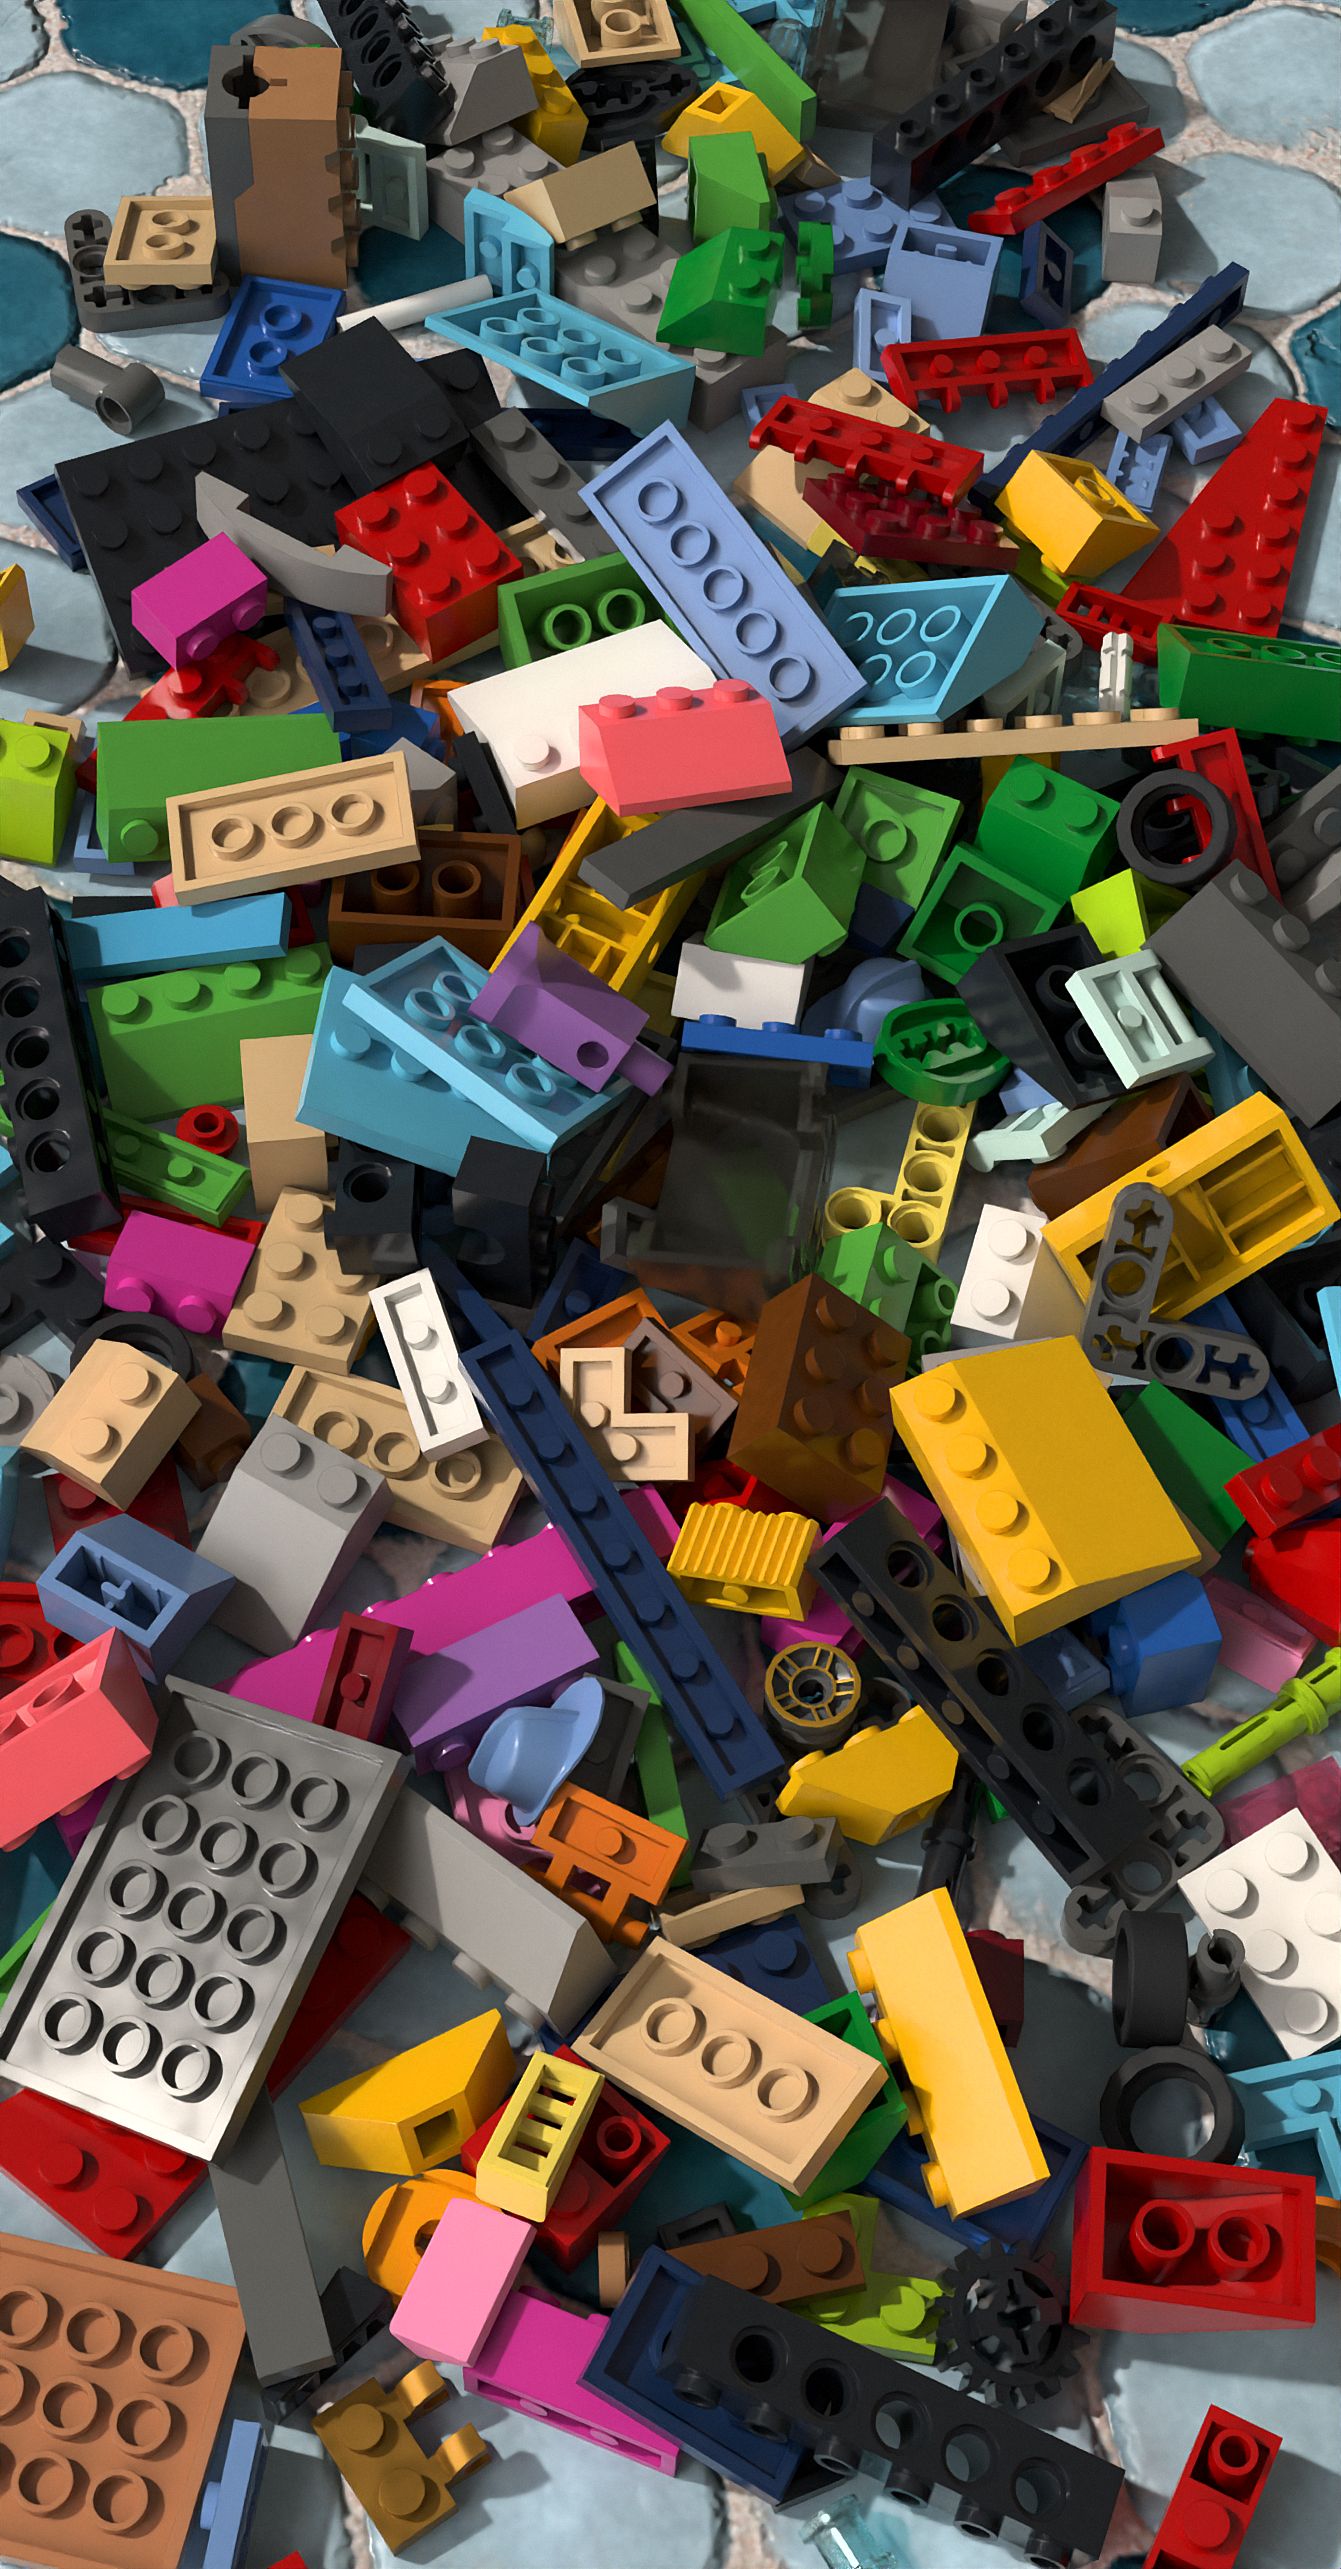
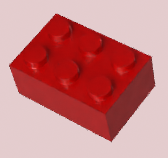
M431 461L334 513L341 547L346 544L393 568L392 611L390 614L433 665L498 629L497 586L525 578L523 564Z

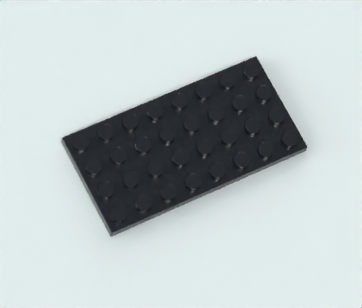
M463 348L417 361L422 369L441 388L468 433L470 430L503 412L481 354L469 348ZM294 396L54 464L56 480L129 681L169 670L172 667L132 625L131 591L210 540L197 520L195 477L202 471L248 494L250 516L310 547L334 545L335 552L341 548L334 513L359 499ZM470 439L462 460L441 472L494 533L534 517L471 448ZM283 614L264 616L253 627L244 631L237 630V632L257 640L287 625Z

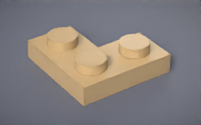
M625 1347L561 1348L560 1399L611 1482H695V1415L690 1413L631 1414L632 1350Z

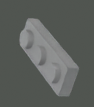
M1213 324L1104 398L1100 416L1138 444H1141L1248 370L1253 352Z

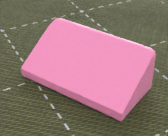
M1208 1570L1199 1579H1201L1223 1637L1216 1661L1278 1695V1691L1285 1681L1291 1677L1298 1678L1320 1639L1259 1596Z
M453 2197L390 2323L389 2330L391 2334L420 2358L473 2368L538 2230L531 2224L471 2200Z

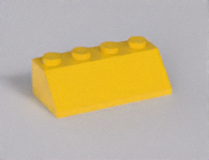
M945 1886L933 1890L857 1928L854 1938L856 1950L848 1952L846 1955L859 1994L863 1995L871 1992L881 2019L871 2024L888 2064L896 2062L906 2090L901 2091V2094L911 2115L904 2124L909 2136L921 2133L931 2162L921 2165V2172L929 2197L935 2208L946 2205L951 2220L954 2222L1035 2194L1051 2175Z

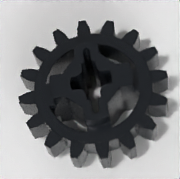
M997 2237L989 2239L980 2246V2256L970 2247L955 2256L954 2261L958 2271L947 2268L937 2274L934 2279L938 2287L946 2293V2296H937L925 2303L924 2311L934 2317L941 2318V2326L925 2335L926 2343L934 2345L944 2344L948 2353L936 2366L940 2373H944L957 2367L963 2374L958 2391L968 2395L981 2386L985 2388V2404L993 2408L1004 2404L1008 2394H1010L1011 2401L1016 2410L1024 2409L1034 2404L1036 2392L1045 2400L1056 2395L1062 2390L1057 2376L1067 2379L1077 2374L1082 2367L1069 2351L1078 2350L1090 2344V2335L1074 2328V2324H1069L1070 2300L1067 2292L1071 2289V2274L1057 2279L1051 2273L1056 2259V2255L1051 2251L1035 2261L1029 2259V2241L1022 2238L1009 2247L1006 2255L1004 2247ZM979 2279L980 2286L975 2289L977 2304L970 2314H963L967 2295ZM1024 2282L1027 2283L1030 2287H1032L1036 2291V2293L1032 2291L1030 2288H1028L1026 2285H1024ZM999 2313L1003 2319L1015 2320L1017 2325L1016 2333L1010 2327L1000 2328L997 2321ZM1046 2332H1051L1047 2352L1042 2361L1036 2366L1035 2361L1041 2358L1038 2344ZM974 2350L991 2362V2366L982 2360Z

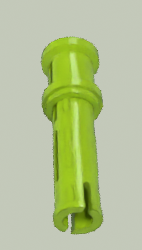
M1335 1646L1325 1654V1662L1303 1678H1289L1281 1685V1689L1278 1691V1698L1270 1703L1269 1706L1256 1715L1251 1716L1203 1752L1201 1751L1190 1760L1185 1761L1181 1765V1769L1184 1770L1182 1773L1183 1777L1209 1801L1218 1792L1226 1788L1228 1784L1246 1774L1292 1739L1297 1738L1302 1733L1305 1735L1319 1734L1329 1726L1328 1718L1341 1710V1647Z

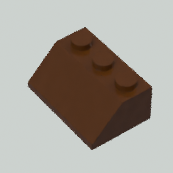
M417 829L421 860L333 877L328 913L330 954L333 965L353 967L355 945L427 942L439 935L478 965L489 971L519 923L522 835Z

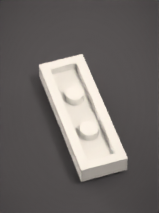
M424 1268L369 1291L368 1293L421 1451L428 1462H435L490 1439L479 1403L458 1370V1355L461 1352L436 1280L429 1268Z

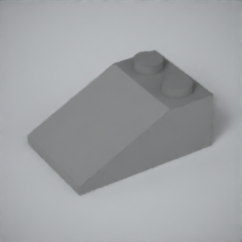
M273 1412L236 1466L195 1551L196 1554L236 1576V1584L207 1622L269 1658L297 1647L309 1635L396 1502L386 1477Z

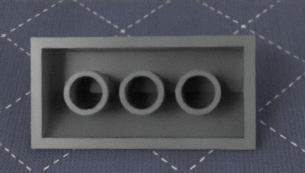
M1236 858L1139 948L1142 951L1147 949L1154 951L1162 964L1160 971L1310 1129L1341 1101V963L1333 960L1310 936L1305 924L1297 917L1290 915L1267 890L1260 876L1248 870Z

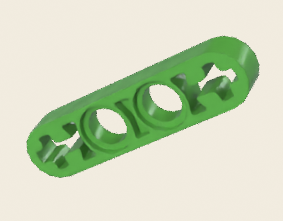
M624 1641L611 1642V1657L615 1681L651 1692L631 1758L642 1817L689 1840L661 1702ZM690 1845L669 1888L693 1885L689 1873L693 1860Z

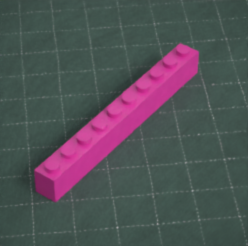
M651 1482L633 1491L630 1489L619 1490L618 1493L663 1566L667 1569L681 1532L678 1524ZM550 1522L542 1529L540 1534L516 1545L503 1544L495 1547L486 1553L480 1562L456 1573L443 1572L427 1580L420 1590L396 1601L383 1600L377 1602L363 1611L361 1616L414 1630L404 1666L406 1667L560 1592L581 1626L607 1615L555 1527ZM339 1627L334 1630L324 1628L307 1635L297 1647L273 1658L261 1657L254 1659L241 1667L235 1676L208 1688L312 1722ZM116 1776L96 1787L91 1798L75 1812L66 1816H61L59 1812L52 1815L55 1825L74 1862Z

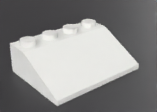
M659 619L447 692L448 701L465 733L475 731L517 831L591 805L598 797V793L580 775L578 706L598 704L601 697L613 694L628 695L633 698L656 696V692L665 687H684L691 691L713 688V684L717 679L710 667Z

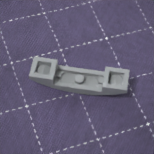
M203 471L195 477L197 520L210 540L224 532L268 578V587L302 602L348 614L386 617L392 611L393 568L346 544L332 557H329L250 516L248 494Z

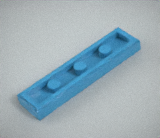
M283 892L212 901L182 908L179 905L64 920L76 981L287 956L292 902L286 893Z

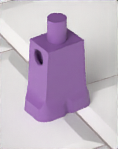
M532 920L526 925L466 1012V1015L508 1034L596 1093L600 1091L610 1075L615 1071L653 1097L674 1067L636 1040L650 1015L555 946L544 935L543 929Z

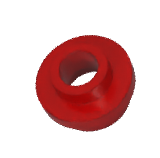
M201 1105L190 1109L180 1118L176 1134L178 1139L226 1159L238 1143L239 1126L235 1116L226 1108L217 1105ZM206 1129H215L209 1133L200 1132Z

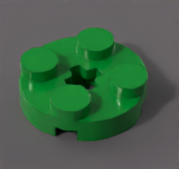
M799 221L795 287H799L800 298H797L796 306L797 330H830L833 307L831 275H834L832 225H830L831 222Z

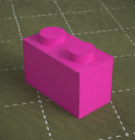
M221 532L131 591L132 625L177 671L193 659L200 661L206 658L216 649L219 642L237 630L244 631L253 627L262 618L267 608L268 578L224 532Z
M132 1209L108 1260L103 1305L125 1312L142 1311L165 1317L177 1327L223 1340V1328L254 1258L255 1245Z

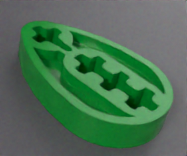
M962 998L923 1000L899 1006L886 1015L874 1042L873 1061L881 1076L902 1094L919 1102L935 1106H960L985 1096L1008 1077L1015 1065L983 1038ZM944 1046L947 1048L945 1055L942 1053ZM922 1054L925 1056L923 1063L919 1061Z

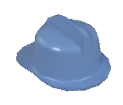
M885 957L868 959L851 971L845 984L820 998L808 1009L801 1023V1035L824 1037L825 1030L844 1029L861 1033L863 1035L862 1042L874 1043L884 1018L891 1010L902 1005L923 1000H933L935 998L930 990L924 986L921 980V968L915 960L902 962L894 958Z
M584 1677L571 1684L551 1708L532 1706L509 1708L485 1732L468 1766L469 1778L475 1784L487 1789L492 1795L511 1804L513 1816L518 1826L531 1827L540 1819L555 1791L579 1763L591 1745L604 1711L605 1692L603 1685L597 1678Z

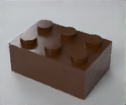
M814 1272L763 1304L726 1458L827 1525L881 1495L895 1427L889 1389L904 1383L912 1340Z

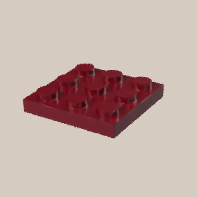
M829 473L827 479L806 477L802 499L860 556L1015 570L1020 548L1003 534L1001 526L989 522L981 515V508L969 504L964 499L961 500L955 509L942 506V498L936 497L930 492L913 489L909 495H904L896 492V483H888L881 478L876 485L860 483L859 479L847 478L843 473Z

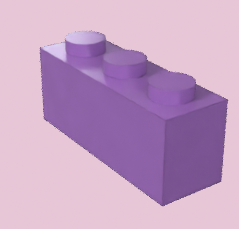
M560 1592L404 1667L388 1726L406 1758L412 1763L411 1767L417 1777L434 1769L446 1771L461 1764L469 1757L471 1751L478 1748L485 1732L507 1709L526 1706L551 1708L571 1684L583 1678L584 1672L600 1676V1656Z

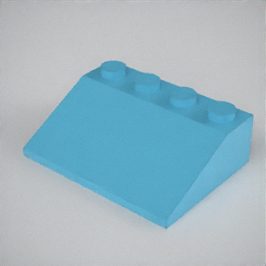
M537 288L425 317L424 327L511 369V373L519 378L533 380L549 388L550 392L557 397L571 399L589 408L590 412L597 417L612 419L631 428V433L637 437L644 439L668 419L677 430L685 428L687 425L697 365Z
M1010 574L835 589L823 614L842 649L871 686L872 690L825 727L942 722L1022 668L1046 621Z

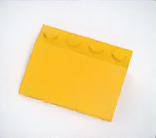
M1074 1334L952 1360L889 1389L894 1426L1016 1648L1201 1561L1202 1555Z

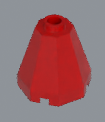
M1341 1518L1303 1520L1263 1542L1257 1534H1253L1248 1540L1242 1560V1571L1250 1574L1249 1583L1251 1591L1332 1649L1335 1646L1341 1647Z

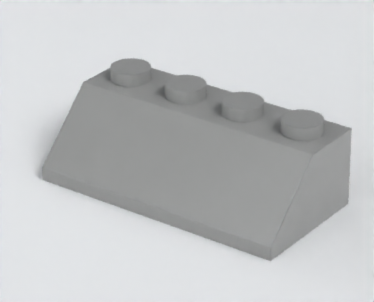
M403 1783L353 1891L379 1912H382L389 1904L404 1915L405 1918L400 1922V1926L429 1951L432 1952L439 1943L456 1955L451 1965L475 1987L485 1991L490 1983H492L509 1997L503 2003L504 2006L531 2030L537 2032L543 2024H546L565 2039L620 1972L586 1918Z

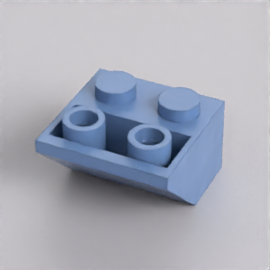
M900 218L889 251L881 292L911 299V342L983 336L998 288L1004 238Z
M123 1513L77 1530L36 1581V1586L46 1622L84 1644L90 1643L116 1626L126 1639L140 1676L158 1686L236 1584V1576Z

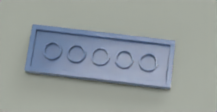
M669 419L578 491V494L700 659L710 667L717 681L723 679L744 680L770 702L785 756L791 754L872 690L871 686Z

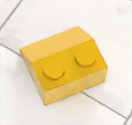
M1033 449L994 502L1009 518L1006 522L1008 529L1020 539L1028 543H1034L1044 553L1041 556L1042 563L1052 572L1064 578H1067L1070 574L1095 578L1153 541L1161 531L1091 462Z

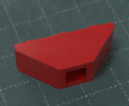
M1211 2404L1169 2499L1141 2569H1232L1283 2438Z

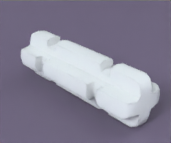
M1112 631L1103 637V646L1101 647L1102 667L1100 668V707L1098 712L1121 711V722H1128L1131 710L1130 695L1133 666L1131 657L1133 655L1134 640L1127 633L1118 635Z

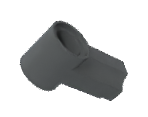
M69 344L56 355V362L50 372L53 388L93 407L100 420L109 429L121 435L129 434L165 399L163 384L158 376L145 365L135 362L130 363L123 369L80 347L75 348Z

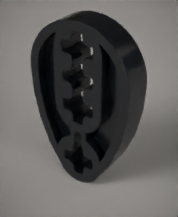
M662 60L580 68L565 80L566 85L589 120L581 149L592 152H601V140L646 132H652L654 137L669 131L681 113L703 94L698 77L693 70Z

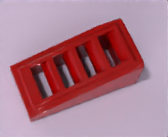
M1075 580L1072 581L1054 611L1079 633L1083 643L1100 653L1103 646V637L1107 633L1113 631L1118 635L1123 633L1129 634L1134 640L1133 655L1131 657L1133 660L1132 671L1152 679L1158 673L1157 631L1159 623L1176 625L1178 617L1177 614ZM1082 606L1090 609L1086 617L1078 614ZM1102 617L1110 620L1108 624L1100 621Z

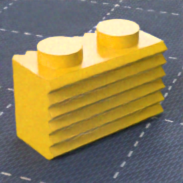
M694 1502L690 1505L666 1570L686 1603L807 1621L808 1610L812 1607V1599L815 1598L816 1588L819 1587V1583L803 1564L824 1545L820 1524L813 1519L809 1520L794 1512H782L778 1515L772 1513L767 1516L761 1511L754 1514L748 1509L744 1510L731 1503H717L714 1506L708 1503L702 1506Z

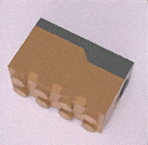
M212 45L204 124L219 268L227 276L230 287H239L244 274L332 289H347L349 267H358L359 238L358 235H352V231H361L362 206L361 199H356V194L351 193V190L359 189L358 157H353V151L348 149L356 148L357 125L356 115H351L350 107H346V105H353L354 75L353 71H343L342 48L298 47L291 49L279 48L277 46Z

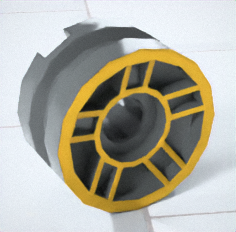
M804 1641L790 1645L778 1653L768 1667L765 1678L763 1716L768 1729L781 1743L799 1751L815 1752L835 1747L849 1736L857 1721L861 1678L855 1663L843 1650L826 1642ZM817 1692L823 1694L822 1701L816 1704L806 1703L800 1698V1696L803 1698L808 1696L814 1697Z

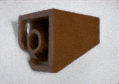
M1187 1070L1173 1075L1089 1123L1066 1143L1067 1150L1059 1157L1048 1162L1036 1163L1027 1182L1035 1206L1041 1212H1044L1050 1221H1053L1214 1120L1213 1113Z

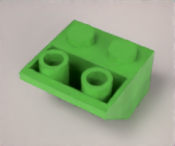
M751 131L689 137L686 221L694 249L731 226L773 232L772 229H769V221L777 220L778 217L776 191L774 187H766L768 183L766 155L764 152L757 153Z
M884 1222L827 1239L817 1275L912 1340L904 1382L921 1375L922 1355L949 1351L952 1339L950 1322L960 1291L958 1285Z

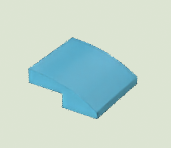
M473 187L464 199L466 279L486 274L491 283L492 291L503 296L537 288L555 297L554 239L541 225L517 207L490 193Z

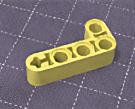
M979 1098L967 1104L953 1107L935 1106L918 1101L894 1195L860 1187L842 1188L830 1195L825 1204L822 1250L824 1251L826 1241L829 1238L884 1222L904 1240L921 1242L908 1243L937 1267L965 1162L966 1143L971 1138ZM921 1190H929L932 1192H923ZM851 1226L856 1227L858 1229H847L845 1227Z

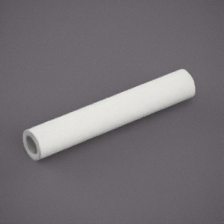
M483 274L344 315L336 319L338 333L340 334L372 316H375L388 331L424 321L427 315L493 299L492 286L487 275Z

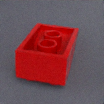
M1092 2146L1075 2179L1069 2324L1140 2334L1313 2328L1316 2323V2177Z

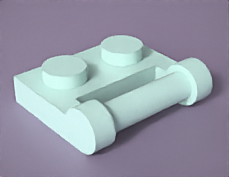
M351 114L356 115L357 139L356 148L348 149L353 151V157H358L359 189L351 190V193L356 194V199H361L362 221L420 241L429 229L425 145L370 127L365 117ZM365 153L370 156L371 190L367 187Z
M1049 639L1027 657L1022 668L980 695L979 703L984 710L983 719L1003 718V729H1015L1014 717L1057 715L1067 651ZM982 756L972 757L971 771L973 775L978 777Z
M1152 949L1076 971L1065 983L1067 990L1127 1089L1187 1070L1188 1073H1191L1206 1065L1216 1055L1207 1038H1199L1166 985L1159 973L1162 964Z
M1119 1098L1074 1111H1069L1060 1102L1010 1114L991 1130L980 1131L969 1139L966 1143L965 1158L973 1168L980 1172L991 1171L1002 1160L1031 1159L1033 1163L1051 1161L1067 1150L1066 1143L1089 1123L1103 1116L1102 1112Z

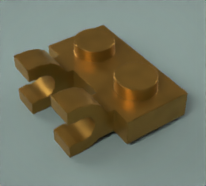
M427 2359L409 2372L389 2394L386 2395L376 2378L372 2377L310 2420L316 2434L394 2557L458 2513V2506L448 2491L492 2463L487 2453L489 2452L488 2447L471 2422L449 2437L435 2454L428 2459L407 2427L451 2399L446 2390V2383L430 2359Z

